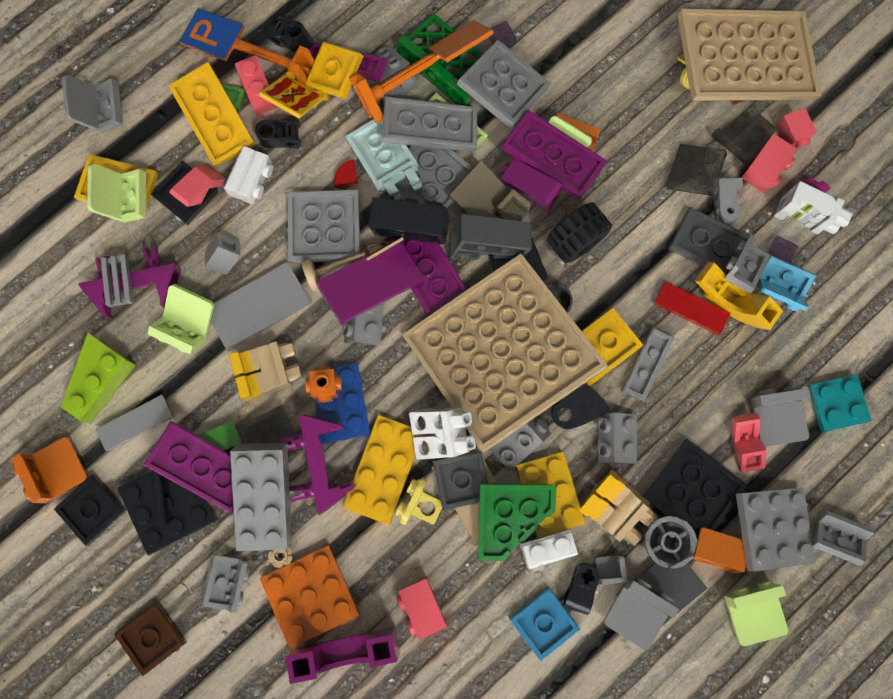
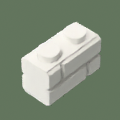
M242 147L224 186L227 194L252 205L256 198L260 199L264 191V186H262L265 178H270L273 171V165L269 156L248 147Z
M570 529L520 543L528 569L578 555Z

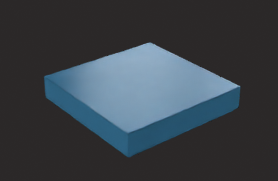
M549 587L509 618L540 661L580 630Z

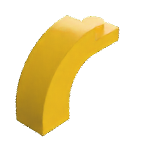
M707 262L695 279V282L705 291L703 296L713 305L731 313L730 316L736 320L756 328L771 330L783 312L778 304L770 296L750 294L725 280L726 274L715 262Z

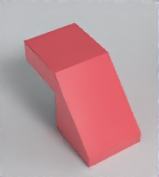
M210 165L196 166L169 193L187 207L202 203L209 188L222 186L226 178Z
M757 412L732 417L731 436L741 473L765 468L767 450L759 438L760 417Z

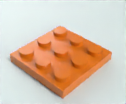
M330 545L259 578L289 649L360 615Z

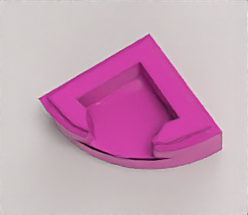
M808 177L803 181V183L824 193L831 189L826 182L814 180L815 177Z

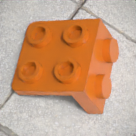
M66 437L59 439L32 455L20 453L11 458L14 464L13 472L21 479L25 487L23 488L24 495L32 503H47L80 485L88 478V474L72 441Z

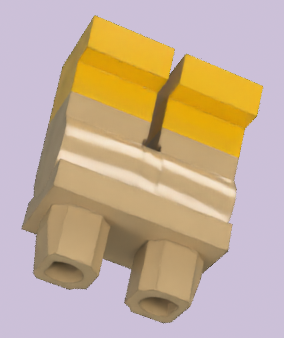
M275 341L245 352L228 354L233 373L237 377L235 380L240 398L246 402L284 388L292 387V382L303 378L299 364L287 367L286 359L297 356L292 342L279 344Z
M612 469L581 504L579 509L584 515L590 516L607 532L614 535L619 542L624 539L633 546L643 536V533L635 527V524L640 520L648 527L658 519V515L650 508V502L643 498L641 494Z

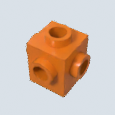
M330 366L315 367V371H309V378L305 379L307 394L310 393L311 397L314 400H318L319 403L331 402L333 398L339 397V390H342L341 375H337V372L334 369H330ZM326 379V385L320 387L318 381Z

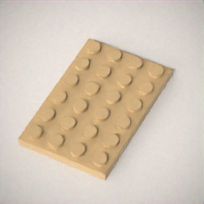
M681 9L677 13L692 101L816 100L821 96L805 11Z

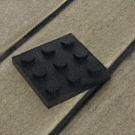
M685 439L642 497L646 498L650 505L664 516L677 517L688 522L693 528L696 538H698L700 528L716 530L737 501L736 494L742 493L747 484L688 439Z
M151 471L117 488L147 556L218 521L209 501L162 476L168 524L157 526Z

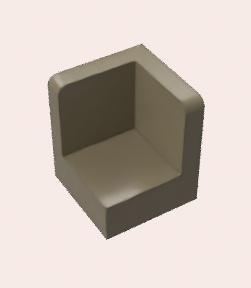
M513 189L498 205L496 216L500 219L523 220L529 214L531 204Z

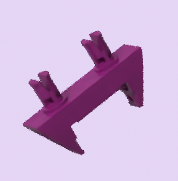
M151 246V254L149 250L143 248L146 268L130 272L131 287L136 289L156 283L160 306L165 308L168 288L173 284L177 285L181 269L175 263L160 266L157 246ZM97 257L95 262L98 278L78 284L101 314L108 320H113L111 307L105 304L101 259ZM109 264V266H110V275H111V284H112V293H114L113 277H112V268H111V264ZM120 274V290L124 291L122 274Z
M299 415L301 433L280 437V442L292 441V444L287 445L288 451L305 449L311 482L292 485L289 487V491H302L301 494L291 497L292 502L314 497L317 512L320 515L329 510L357 486V483L338 486L337 484L335 487L329 488L322 441L319 438L320 434H325L326 436L329 432L346 428L344 425L313 416Z

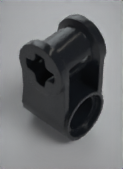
M279 16L277 18V25L273 31L267 34L269 40L279 47H285L297 51L299 46L310 50L313 45V39L304 25L299 21Z
M297 119L261 120L255 126L258 141L264 148H298L301 146V140L299 139L301 122ZM265 132H272L269 137L262 136Z
M581 563L576 566L565 594L563 607L589 615L599 581V573L595 567L589 563ZM589 569V573L592 574L591 579L587 578L584 582V578H582L580 575L582 572L586 573Z

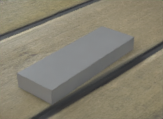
M654 327L651 328L621 392L641 402L645 401L675 337Z
M161 395L95 430L105 451H110L175 416L165 396Z

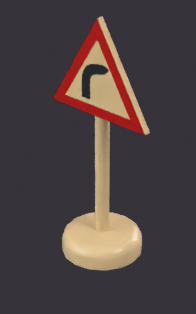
M400 237L363 245L365 252L317 270L310 259H305L301 261L302 268L310 288L315 292L319 290L316 286V281L320 280L319 275L364 257L368 261L404 239Z

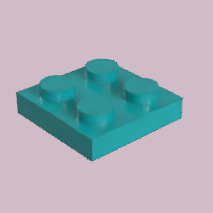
M858 374L807 386L821 433L872 421Z

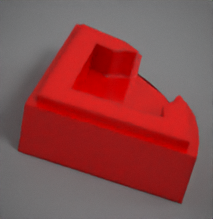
M354 159L343 163L338 168L334 178L335 188L358 184Z

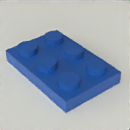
M358 363L330 368L334 369L337 375H341L342 390H339V397L333 398L331 402L319 403L318 400H314L317 418L344 425L346 429L329 432L326 436L325 434H320L322 444L370 436L371 432ZM326 379L318 381L320 387L325 386L327 383Z

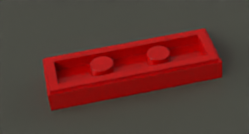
M666 281L663 283L654 302L655 305L718 336L722 333L731 314Z

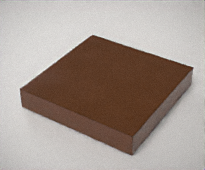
M155 602L114 634L142 676L146 675L187 643L159 602Z

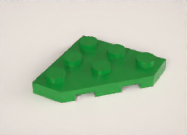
M479 483L478 561H504L511 554L510 552L521 542L523 543L546 517L555 512L556 485L540 483Z

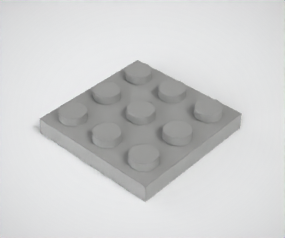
M499 40L474 63L457 83L459 87L510 129L517 124L551 84Z
M411 145L409 151L419 166L417 167L418 171L415 173L423 187L414 191L407 178H404L395 184L402 197L401 200L413 198L422 204H428V201H437L443 203V206H446L448 211L455 203L448 194L473 167L450 149Z
M359 190L288 192L289 263H301L305 259H310L312 262L341 261L360 253Z
M804 487L736 494L747 571H761L816 563Z

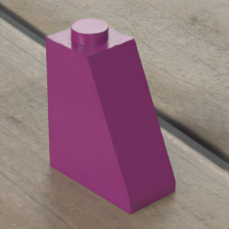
M515 158L511 164L507 162L500 173L504 185L512 190L514 189L518 194L549 213L562 193L561 183Z

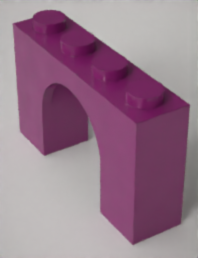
M396 627L295 647L285 656L289 682L294 684L317 679L321 673L327 670L355 663L369 662L370 668L395 663L398 661L400 649Z

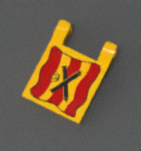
M287 71L285 75L260 91L259 94L260 97L299 119L323 100L327 101L330 98V94L321 91L316 92L298 82L294 73Z

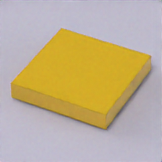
M323 42L305 85L311 89L346 99L352 85L349 77L357 73L364 56L360 52Z

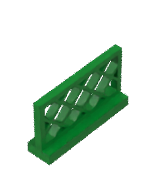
M433 13L410 35H403L398 40L397 53L412 65L430 54L428 49L431 47L429 46V38L444 39L455 32V30ZM435 23L441 28V32H429L428 27ZM416 38H426V46H417L413 41ZM473 46L463 53H471L475 61L462 60V54L458 55L459 60H450L449 62L437 60L420 72L423 77L455 104L470 106L473 97L459 87L457 83L464 75L463 67H472L483 53ZM447 66L459 67L460 74H451L447 71Z

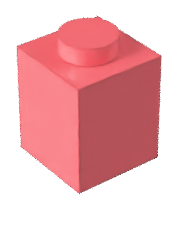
M806 108L784 115L776 124L782 139L792 146H796L797 149L811 143L810 139L817 133Z

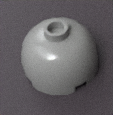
M665 516L648 526L644 534V547L647 555L654 563L662 567L675 569L685 566L695 555L697 538L688 522L677 517Z

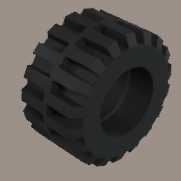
M594 202L587 203L574 210L559 222L548 235L547 242L564 263H570L586 254L603 240L610 232L612 224Z

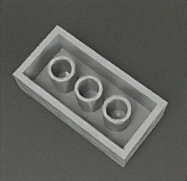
M287 443L236 444L230 451L236 551L287 550L292 541Z

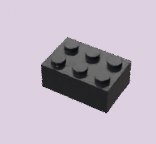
M380 195V198H372L368 227L375 236L403 237L405 240L445 245L449 214L446 206H443L441 202L428 201V204H422L413 198H404V201L394 200L393 196Z

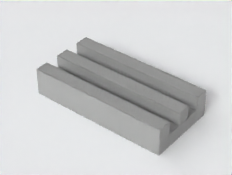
M122 254L120 257L100 258L106 306L113 307L133 303L128 256ZM117 263H121L125 295L124 299H121L120 279ZM109 264H111V268H112V277H113V286H114L115 300H113V293H112V284H111V275H110V266H109Z

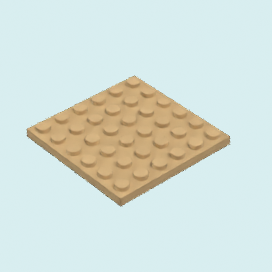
M519 254L402 334L452 408L462 407L463 411L471 413V426L465 428L475 438L476 444L483 453L607 368V363L522 254Z

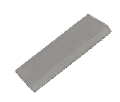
M385 96L382 142L475 152L477 149V107Z
M286 262L215 302L210 322L226 350L229 351L310 305L311 301L290 265Z

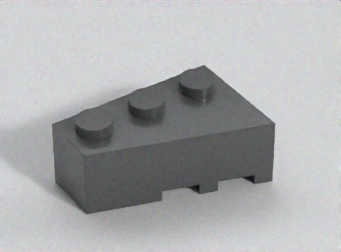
M474 213L461 214L449 234V260H456V256L471 255V260H477L479 255L494 254V258L513 259L519 254L525 257L532 249L531 222H525L521 219L508 220L500 219L498 216L483 217L477 216Z

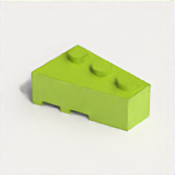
M87 333L61 408L79 421L92 424L136 364L98 337Z

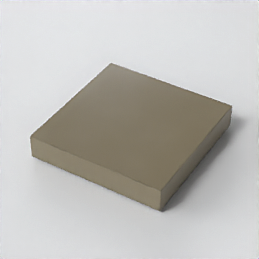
M478 161L448 196L465 214L474 213L477 216L489 217L496 214L498 205L510 193V190L482 161Z

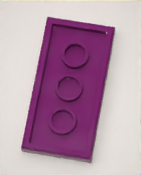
M530 110L525 113L501 146L503 151L515 159L561 183L562 189L578 200L582 199L607 163V160Z
M387 237V238H385V239L382 240V241L390 240V239H395V238ZM405 239L401 241L425 278L422 283L410 289L427 317L468 290L440 244Z
M399 242L368 261L364 257L316 281V286L340 325L422 283L425 278L402 242Z
M170 420L143 465L232 514L234 506L231 454Z

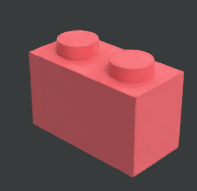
M255 55L235 63L256 115L278 108V106L259 96L260 91L268 87L269 84L257 56Z
M773 133L741 178L763 193L770 187L775 189L783 178L780 173L783 169L787 171L795 161V158L792 156L797 148Z
M427 577L399 589L398 593L400 596L396 597L401 611H407L410 620L406 621L412 636L416 634L418 640L447 627L446 620Z

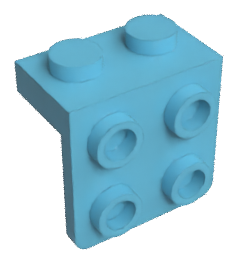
M771 255L758 281L760 291L763 292L762 295L770 296L774 301L778 299L785 302V306L797 312L799 309L807 311L809 306L804 297L816 275Z

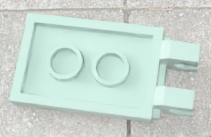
M373 119L345 136L377 190H381V192L386 190L389 196L394 197V200H401L402 197L395 184L404 178H407L414 191L423 187L415 173L418 171L417 167L419 166L407 146L404 144L382 142L383 121L376 124Z

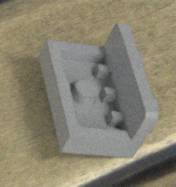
M752 234L749 235L746 241L741 239L736 246L734 252L737 253V256H732L726 266V269L729 271L725 277V280L750 294L755 289L771 256L751 245L755 238Z
M383 303L344 324V343L356 342L375 346L381 344Z
M613 412L605 413L598 417L599 463L637 464V415Z
M826 511L815 521L812 547L861 566L866 562L867 540L874 535V529L860 522L842 517L837 513Z
M213 554L201 606L224 609L231 613H236L237 607H240L243 601V591H241L243 581H247L249 576L248 562L242 558Z

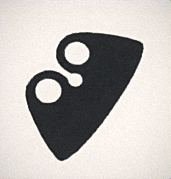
M584 383L565 396L563 401L554 407L552 418L557 426L563 429H572L602 416L609 410V406L595 390ZM562 408H569L573 412V419L568 423H563L558 418V412Z

